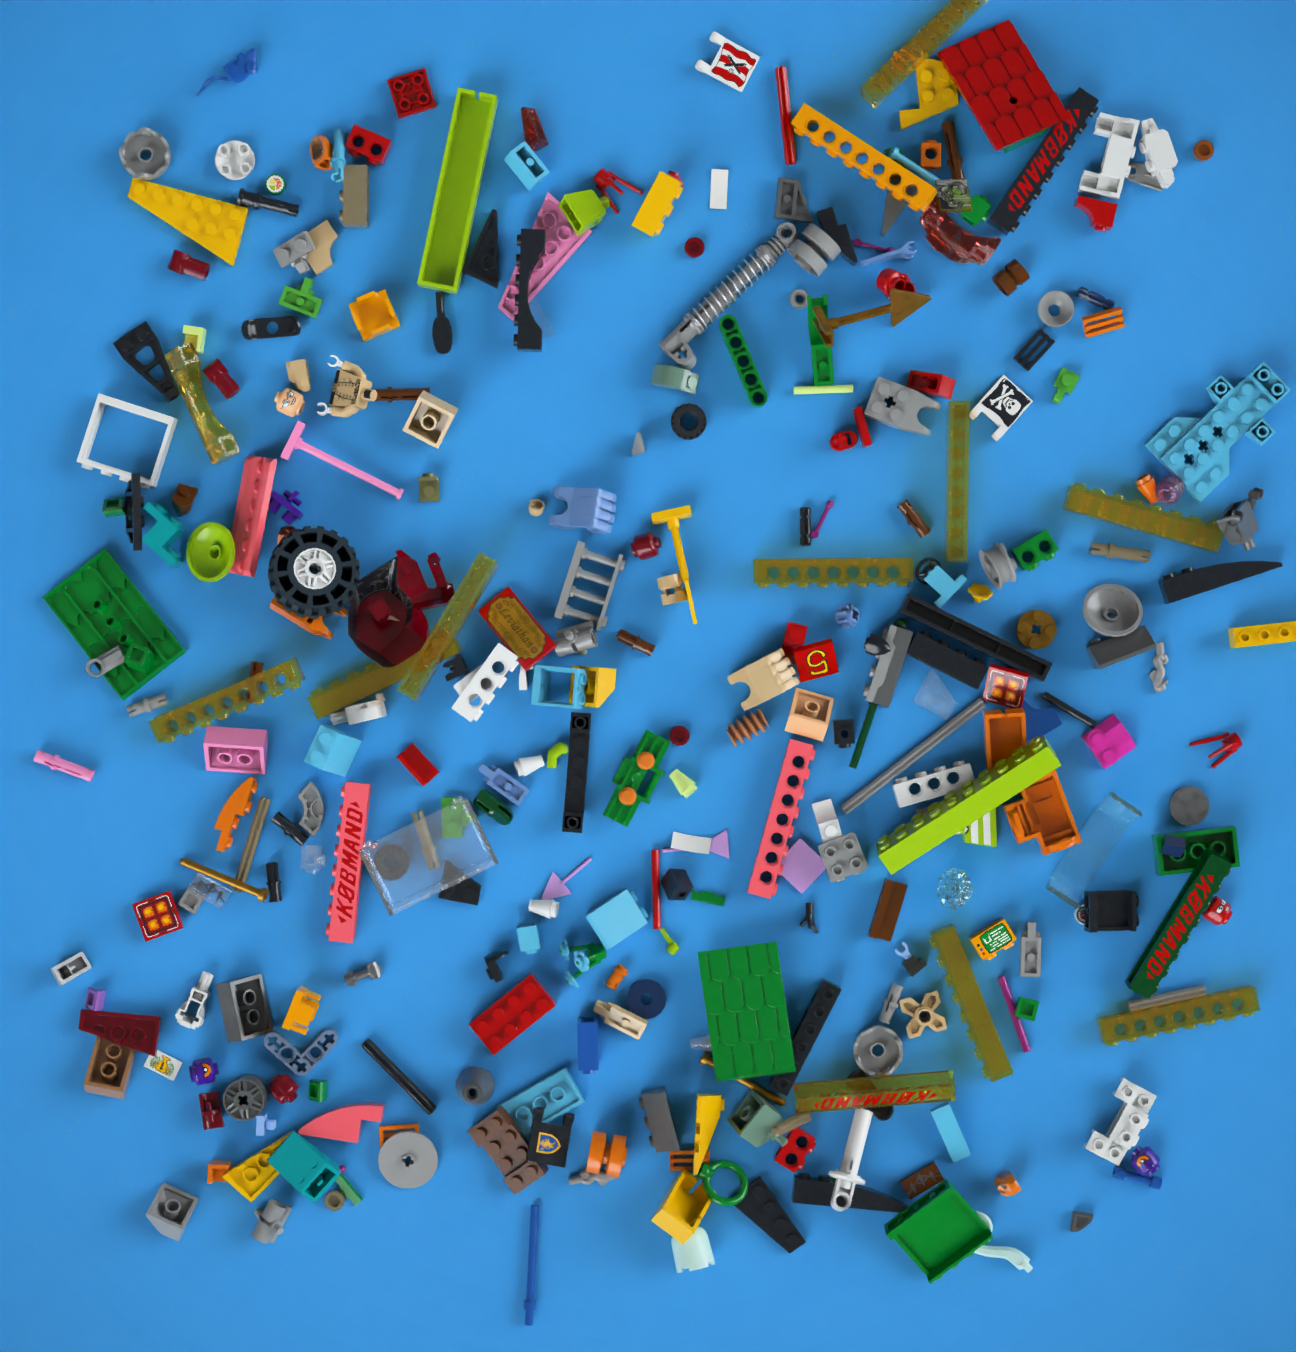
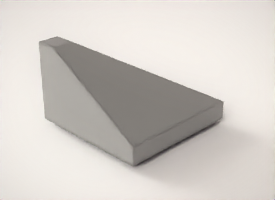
M639 432L635 436L632 456L645 453V447Z

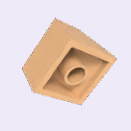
M796 688L784 731L823 742L829 725L834 698Z

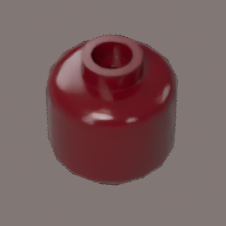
M652 532L637 535L633 538V542H631L632 553L640 560L657 556L659 548L662 547L660 538L658 536L655 537Z
M278 1074L269 1083V1093L280 1104L292 1103L298 1097L297 1091L299 1086L287 1074Z

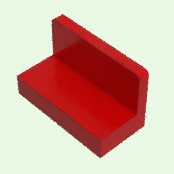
M414 743L397 756L400 762L422 786H425L439 773L437 768Z

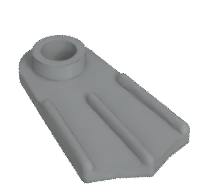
M1133 162L1128 164L1135 170V174L1129 173L1128 178L1125 177V179L1159 192L1162 191L1157 177H1152L1151 173L1147 171L1145 164Z

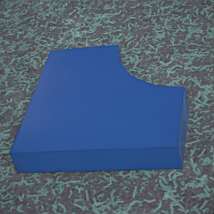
M1025 700L1023 701L1022 708L1025 711L1028 745L1029 741L1033 738L1041 737L1062 724L1053 707L1035 709Z

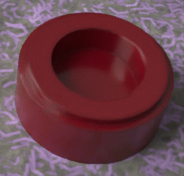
M693 237L686 241L685 253L689 257L698 258L703 254L704 243L701 239Z
M676 726L670 732V740L677 746H682L689 740V731L683 726Z

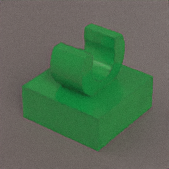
M1019 996L1014 1016L1035 1021L1039 1001Z

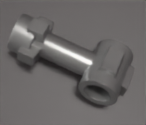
M374 961L367 964V969L355 974L353 971L347 972L344 975L347 986H356L357 981L369 976L371 980L381 977L382 969L380 964Z

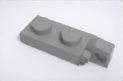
M1026 921V931H1022L1020 939L1019 976L1040 977L1042 937H1040V932H1036V922Z

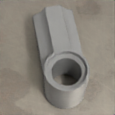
M116 646L99 657L88 661L86 671L93 677H102L106 672L124 663L125 656L119 646ZM94 663L101 665V670L97 674L91 671Z

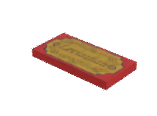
M509 586L478 611L508 650L518 656L517 661L525 671H528L557 647Z

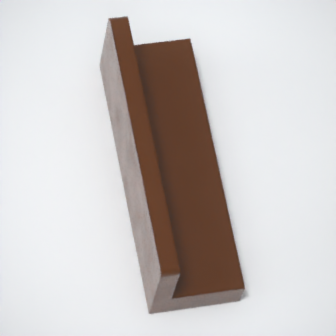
M887 878L884 879L868 931L869 937L891 941L908 887L906 884Z

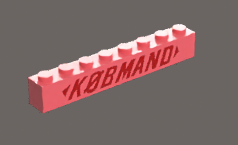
M347 781L341 788V797H344L343 805L339 807V817H342L341 825L337 826L336 836L340 838L339 845H335L334 856H337V864H334L332 869V876H335V884H331L330 896H333V902L328 907V916H331L330 924L327 923L326 935L329 936L328 941L353 943L355 940L371 784Z

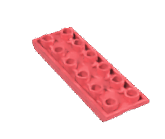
M251 455L245 459L231 530L236 553L229 573L255 577L277 459Z

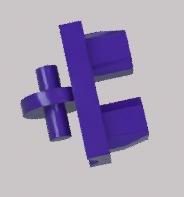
M286 490L283 493L288 500H285L275 491L271 493L272 498L269 501V509L276 514L281 506L286 508L287 511L281 519L288 525L295 522L297 518L300 520L303 517L302 512L292 505L294 503L299 507L302 504L297 498L300 494L297 490L293 493Z

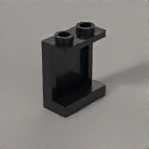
M1084 891V931L1090 933L1098 931H1136V927L1139 925V917L1136 915L1139 898L1136 895V891Z

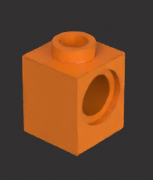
M925 140L924 143H921L919 146L920 167L927 171H939L941 168V143H936V140ZM928 150L933 151L935 158L928 159L925 152Z

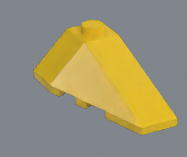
M697 1093L693 1175H697L720 1118V1111H724L725 1099H721V1094Z

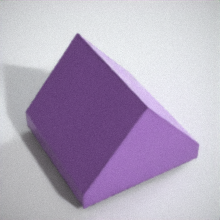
M89 987L85 1007L93 1011L103 1010L106 990Z

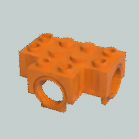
M1053 770L1019 792L1021 799L1002 805L1015 841L1018 844L1036 838L1040 845V851L1045 856L1082 842L1056 770Z

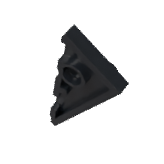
M492 209L462 272L498 289L497 211Z

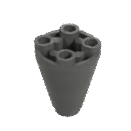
M476 1066L461 1071L455 1085L459 1099L470 1106H480L488 1102L494 1094L495 1088L491 1073L487 1069ZM475 1089L476 1093L472 1095L469 1090Z

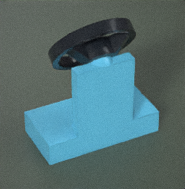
M932 557L921 560L915 569L916 579L922 584H929L940 595L933 603L938 608H941L968 580L962 574L953 580L941 569L939 561ZM930 561L929 565L923 569V572L919 573L921 566L925 562ZM919 577H925L923 579L925 581H921Z

